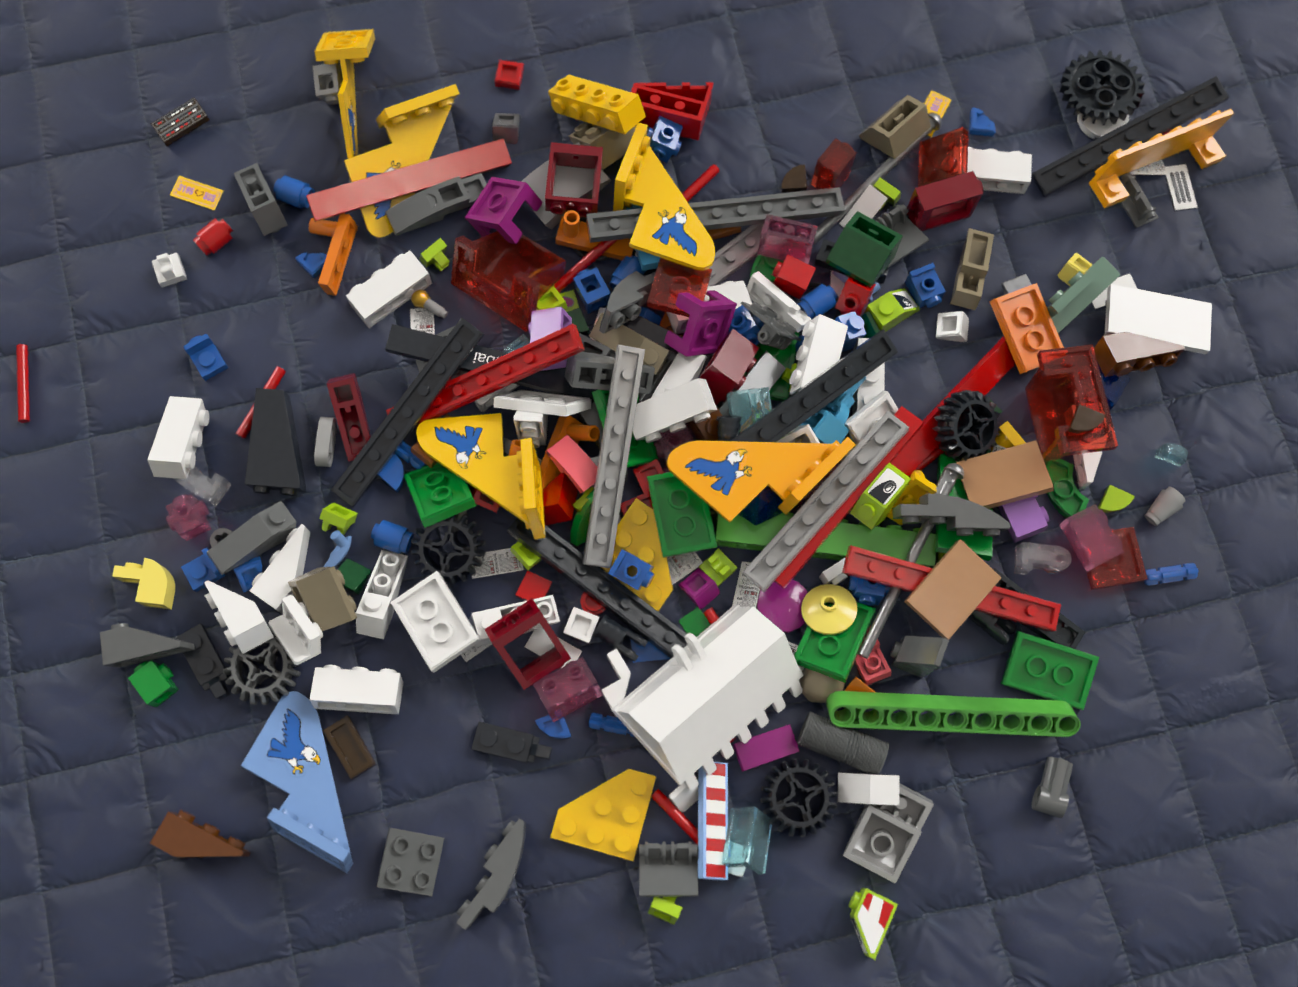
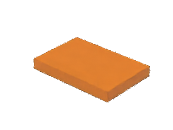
M1037 283L990 301L1020 374L1067 356Z

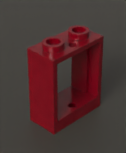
M551 142L545 193V211L561 215L567 211L574 210L581 217L598 212L603 147ZM568 166L595 169L592 199L553 196L556 167Z
M974 171L917 187L907 206L908 213L906 215L921 232L971 217L983 195L982 182L976 178Z
M532 598L484 629L492 644L524 690L538 683L541 678L553 670L559 669L565 662L571 659ZM540 623L555 647L519 670L504 646Z

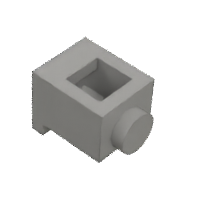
M337 63L313 66L316 97L330 105L339 104L338 92L343 82L341 65Z

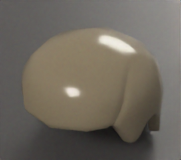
M807 668L802 670L803 676L799 679L803 690L802 694L810 702L826 703L827 697L831 693L843 691L844 682Z

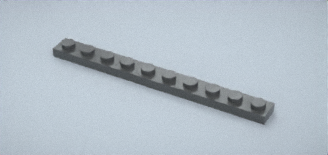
M840 187L688 203L706 230L843 215L845 211ZM642 208L587 214L586 223L590 243L631 238Z

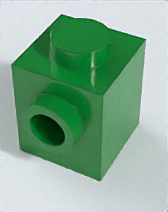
M152 660L150 662H143L134 669V674L128 677L145 703L155 708L179 691L171 679L174 674L165 663L159 664Z

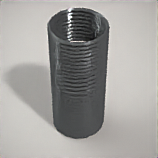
M811 711L806 716L797 740V745H800V747L803 746V748H808V750H813V752L816 751V753H821V755L837 760V762L841 761L845 765H851L853 768L872 775H879L889 750V743H886V741L883 742V740H878V738L873 736L870 737V735L858 732L854 728L838 727L830 719L817 715V713L814 714Z

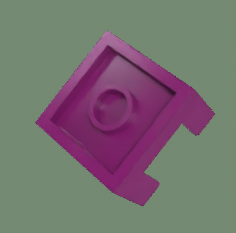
M491 177L465 218L482 237L490 238L491 234L489 231L490 228H493L506 241L517 244L522 236V232L513 223V217L524 200L533 211H538L543 202L526 182Z
M715 290L707 291L706 295L709 296V301H701L687 292L679 293L676 306L690 314L683 338L672 331H668L664 343L686 357L714 353L720 342L728 334L737 303Z

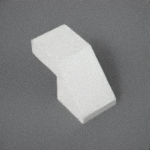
M617 649L608 653L607 659L619 680L601 690L611 709L625 698L631 677V672Z
M838 773V802L899 805V775Z

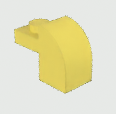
M144 558L143 565L127 562L125 567L114 566L113 577L121 582L139 584L135 600L137 603L146 607L172 610L175 581L166 568L148 558Z

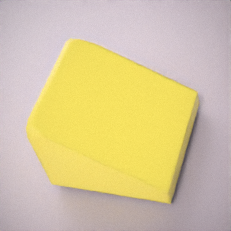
M1075 253L1058 273V278L1071 286L1068 281L1079 271L1084 274L1092 264L1078 253Z

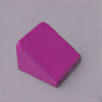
M697 568L679 584V587L699 609H703L720 594L715 581L700 568Z

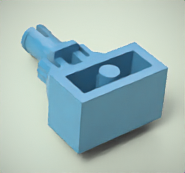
M866 376L799 426L809 424L820 444H833L836 440L841 444L850 431L844 424L848 419L850 407L855 402L852 396L866 380Z

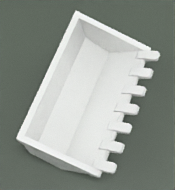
M734 605L697 637L688 633L685 636L687 646L682 648L680 645L675 644L672 647L674 657L611 709L677 784L681 785L684 782L690 791H693L699 785L694 773L701 766L708 775H711L717 767L712 757L718 751L726 759H729L734 754L729 741L736 735L744 744L751 739L752 736L747 727L748 724L753 720L761 728L768 724L769 720L764 711L772 704L775 711L780 713L786 707L782 697L785 691L789 689L794 697H798L803 691L799 682L803 673L795 660L785 633L755 607Z

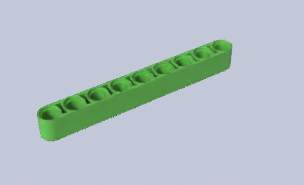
M835 691L826 700L827 710L832 723L838 727L1070 737L1075 735L1081 727V722L1071 705L1065 701L855 691ZM840 707H845V709L841 711H836ZM869 708H873V710H871V711H869V712H864L865 710H867V709H869ZM895 710H901L898 713H893ZM929 711L928 713L921 715L922 712Z

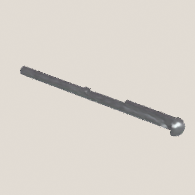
M929 113L931 127L896 159L889 157L843 202L845 208L843 215L829 216L800 244V249L804 253H807L850 211L869 185L874 187V184L880 177L883 178L932 130L938 131L941 128L942 119L938 114Z
M950 463L944 468L936 485L937 492L935 494L949 496L957 478H964L962 466L957 463ZM919 519V523L923 524L905 561L916 563L934 524H929V520ZM890 588L858 652L860 656L868 659L902 590Z

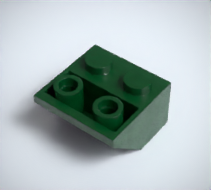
M857 211L845 225L825 263L871 288L895 258L903 235Z

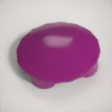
M794 580L785 589L773 582L765 592L760 591L757 600V610L782 632L791 633L805 623L801 607L803 599L808 592L799 582Z

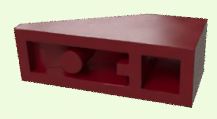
M355 373L332 378L327 382L348 461L354 460L371 438L364 403Z

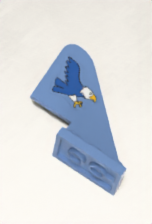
M291 691L289 695H283L280 698L241 767L289 794L279 810L273 808L267 817L274 832L343 872L348 873L353 865L320 719L317 710L306 696L299 692Z

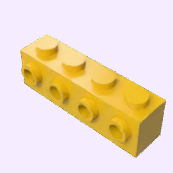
M569 74L565 78L560 79L548 91L552 101V108L556 113L622 134L629 132L646 117L638 94Z

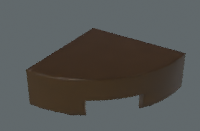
M805 164L798 165L786 173L782 182L781 193L807 190Z
M1079 404L1068 432L1080 434L1091 431L1100 425L1106 415Z

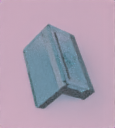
M769 387L727 393L730 415H738L742 418L740 421V432L772 410Z
M755 806L731 808L722 864L728 868L749 867L757 874H765L772 825L769 823L771 818Z

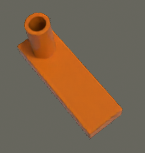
M567 211L564 217L561 218L555 244L590 252L600 243H590L587 223L580 221V216L576 211ZM631 238L619 239L602 256L623 260L625 256L631 257L634 248L629 247Z
M350 214L339 215L338 222L329 220L315 222L314 218H311L309 222L310 233L332 237L318 281L320 287L328 295H337L358 226Z
M570 415L559 416L546 450L567 435L577 444L579 441L594 442L599 438V428L596 425H583ZM546 452L540 465L542 490L561 473Z

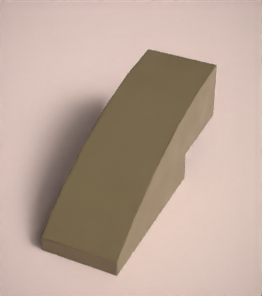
M969 228L950 304L976 310L982 297L984 280L989 268L993 234Z

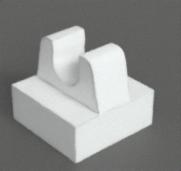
M165 253L156 256L157 259L152 261L158 283L161 287L187 279L178 253L171 255Z

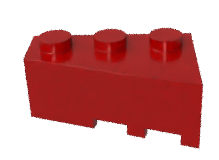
M682 82V86H666V83H634L631 93L639 95L646 116L639 123L648 125V128H653L659 116H662L683 126L680 136L699 141L710 107L714 82H706L705 86H690V82Z

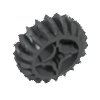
M271 629L270 631L274 636L272 639L242 654L239 647L237 649L230 647L229 651L234 654L233 657L224 658V662L230 664L231 667L225 668L223 673L232 675L227 678L226 684L229 686L234 685L231 692L235 695L240 693L239 699L244 702L250 698V704L257 705L259 700L263 705H268L270 697L274 702H278L279 692L285 696L289 695V691L285 687L287 685L295 687L296 683L291 678L292 676L299 677L301 672L294 669V667L301 664L295 665ZM260 646H269L268 649H264L257 656L249 655L251 651ZM278 651H280L283 658L282 673L275 666ZM253 661L259 664L261 662L264 663L268 669L272 670V673L266 670L264 672L261 671L257 665L253 664ZM244 662L249 666V674L247 676L249 680L247 683L244 681L242 674ZM267 678L277 680L269 687L256 689L257 685H261Z

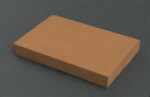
M1036 440L970 458L967 461L956 462L964 470V478L961 479L968 501L988 509L1054 490Z
M960 539L955 542L904 602L941 637L949 640L998 583L1001 577Z

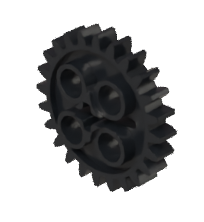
M1101 50L1098 51L1097 56H1094L1089 51L1086 58L1080 54L1077 61L1071 60L1070 66L1065 68L1060 81L1062 85L1059 91L1064 93L1061 100L1068 101L1067 109L1075 108L1074 116L1080 113L1083 114L1082 121H1085L1088 117L1092 118V124H1095L1097 119H1101L1102 125H1105L1108 119L1113 124H1116L1118 117L1124 121L1127 115L1132 116L1135 109H1138L1145 92L1143 91L1145 83L1140 82L1143 75L1135 74L1138 67H1129L1130 59L1124 62L1121 61V54L1116 58L1112 57V51H1109L1107 56H1103Z

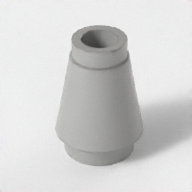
M1168 487L1166 490L1162 489L1144 517L1152 525L1158 526L1183 508L1182 504L1186 500L1173 487Z

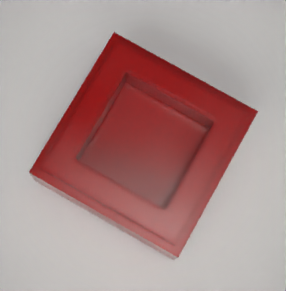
M499 60L494 81L495 86L520 90L524 64Z
M527 570L515 595L524 601H528L531 598L546 597L553 583Z

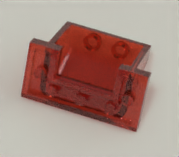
M498 231L474 241L460 236L455 239L451 284L527 332L529 331L528 325L531 322L532 311H536L537 302L564 275L566 260L523 234L517 244L506 241Z
M1093 344L1040 350L1037 354L1040 368L1025 387L1037 443L1044 462L1057 460L1067 455L1115 450L1118 447ZM1079 404L1106 415L1100 425L1091 431L1080 434L1068 432Z

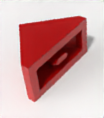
M564 472L560 473L543 489L545 525L572 520L573 504L576 502L578 489Z

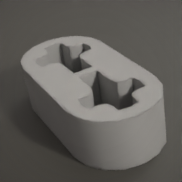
M320 417L314 453L316 466L331 467L337 432V422L334 417Z

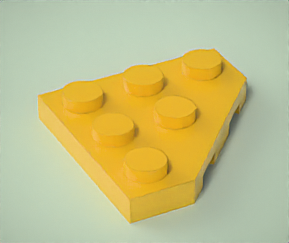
M636 498L617 526L612 565L623 549L654 566L651 571L654 573L652 581L647 588L642 586L640 591L617 578L615 579L659 612L673 592L668 557H662L653 509ZM635 566L628 568L629 576L633 577L637 574ZM600 567V568H602L604 571H606L607 573H608V572L610 571V569H611V568Z
M627 769L558 809L550 838L634 861L656 776Z

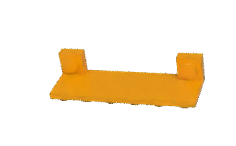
M1232 109L1222 113L1219 110L1208 116L1207 119L1202 120L1198 118L1184 128L1177 126L1166 135L1160 133L1152 137L1148 142L1142 143V141H1139L1125 151H1122V149L1114 151L1107 157L1108 162L1095 171L1096 175L1089 182L1090 187L1105 209L1124 201L1129 196L1118 178L1121 175L1189 149L1201 169L1221 162L1226 155L1213 135L1227 122L1234 112Z

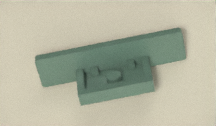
M1105 257L1097 260L1084 274L1079 271L1068 281L1071 285L1064 292L1060 289L1048 300L1051 304L1047 309L1058 333L1120 276V273Z

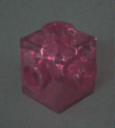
M185 494L172 500L173 503L166 505L169 513L166 516V520L173 531L176 530L178 535L186 541L212 529L206 517L209 514V510L202 499L198 500L192 494Z

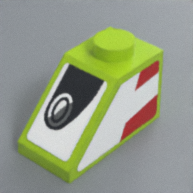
M906 289L889 291L867 305L864 314L870 312L879 330L887 332L918 312L920 308Z
M888 463L862 493L850 514L872 530L885 520L911 481V478L891 463Z
M861 888L860 892H854L850 900L849 907L852 908L850 917L864 955L875 960L898 904L866 888Z

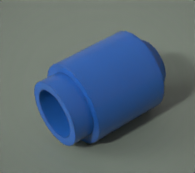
M286 175L281 179H277L273 189L277 200L298 208H309L306 195L315 193V190L309 184Z
M632 255L631 257L625 256L611 275L612 280L609 282V285L612 289H615L625 277L635 271L642 275L645 274L646 270L642 271L638 257Z
M820 284L803 296L801 302L797 305L812 320L819 314L823 315L835 307L837 304L835 299L838 297L830 285L826 287L824 284Z
M382 520L380 524L376 523L371 533V539H374V546L397 554L401 552L407 554L412 545L411 540L414 538V533L409 532L408 528L386 520Z

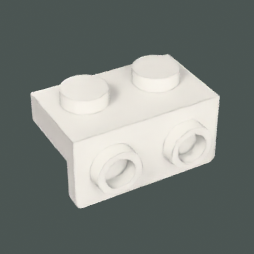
M292 594L283 598V615L270 620L269 627L293 663L299 665L321 654V638L323 634L319 625L316 622L312 623L308 618V611L302 602L298 603Z

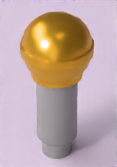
M420 289L413 293L411 300L414 306L426 308L436 316L443 319L446 318L448 312L445 311V308L431 300L425 290Z

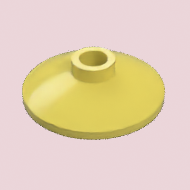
M834 584L820 585L810 590L804 597L801 607L802 617L805 623L818 633L825 635L839 634L847 630L854 623L857 616V603L853 595L841 586ZM825 603H833L834 606H832V607H827V606H825L824 604H825Z

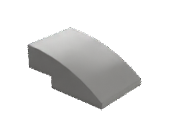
M548 160L521 182H526L542 200V205L538 211L534 212L552 230L561 221L564 214L558 215L545 211ZM557 166L553 196L591 199L595 169ZM601 170L600 190L611 181L603 170Z
M899 783V805L865 804L843 856L896 884L922 833L921 829L934 805L933 801Z

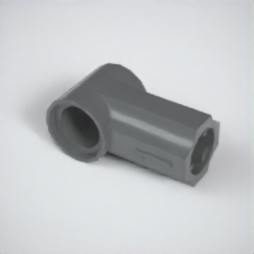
M1047 757L1041 784L1036 788L1032 799L1033 810L1060 819L1063 818L1069 802V796L1066 792L1073 767L1072 763L1061 758Z

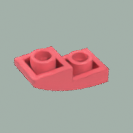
M568 435L545 451L560 472L567 474L580 493H583L595 484L597 466Z
M878 639L868 659L859 654L857 655L855 664L866 685L891 676L892 671L880 650Z

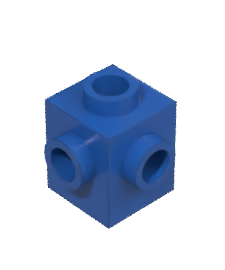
M659 116L653 128H648L647 136L651 137L649 146L659 161L667 163L672 155L676 156L680 150L682 142L679 141L683 126L662 116Z
M741 305L735 309L728 334L734 329L757 346L760 343L757 338L758 333L765 323Z
M850 576L849 590H852V595L856 602L867 606H878L883 597L887 596L889 592V586Z

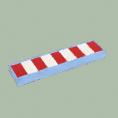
M714 762L717 768L711 775H708L702 766L698 769V879L723 881L728 880V763Z

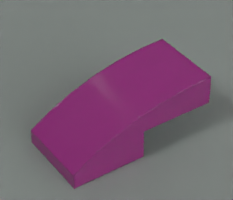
M790 725L754 736L745 744L741 741L733 744L742 772L800 752Z

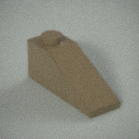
M601 313L589 337L615 352L617 345L645 349L643 364L653 366L655 368L654 374L658 375L672 351L623 324L619 328L612 329L603 334L599 331L603 313Z

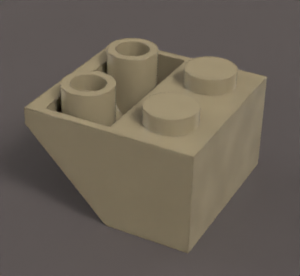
M907 95L892 105L859 134V137L896 159L931 127L927 107L924 103Z
M584 122L575 128V132L570 134L569 138L573 144L579 142L584 146L603 147L602 170H604L626 154L636 126L626 134H622Z
M334 566L319 567L288 581L298 603L302 602L305 605L309 614L308 618L312 623L316 622L321 631L357 619L355 614L357 610L356 604L350 595L347 596L343 587L345 585L344 577Z

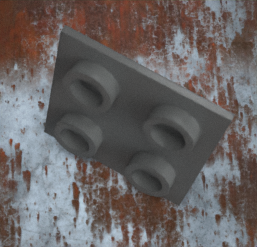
M903 204L901 206L896 205L888 214L884 213L882 217L876 218V221L903 235L896 256L888 267L929 241V238L906 217L908 209Z
M741 302L745 308L765 323L757 336L761 344L783 350L789 346L793 339L797 341L802 340L794 334L796 329L785 321L782 323L776 319L778 314L769 307L764 306L763 308L756 302H753L752 305Z
M389 828L376 887L432 896L444 838Z
M645 841V844H639V897H698L697 844H692L691 841L674 844V841H671V844H665V841H662V844Z

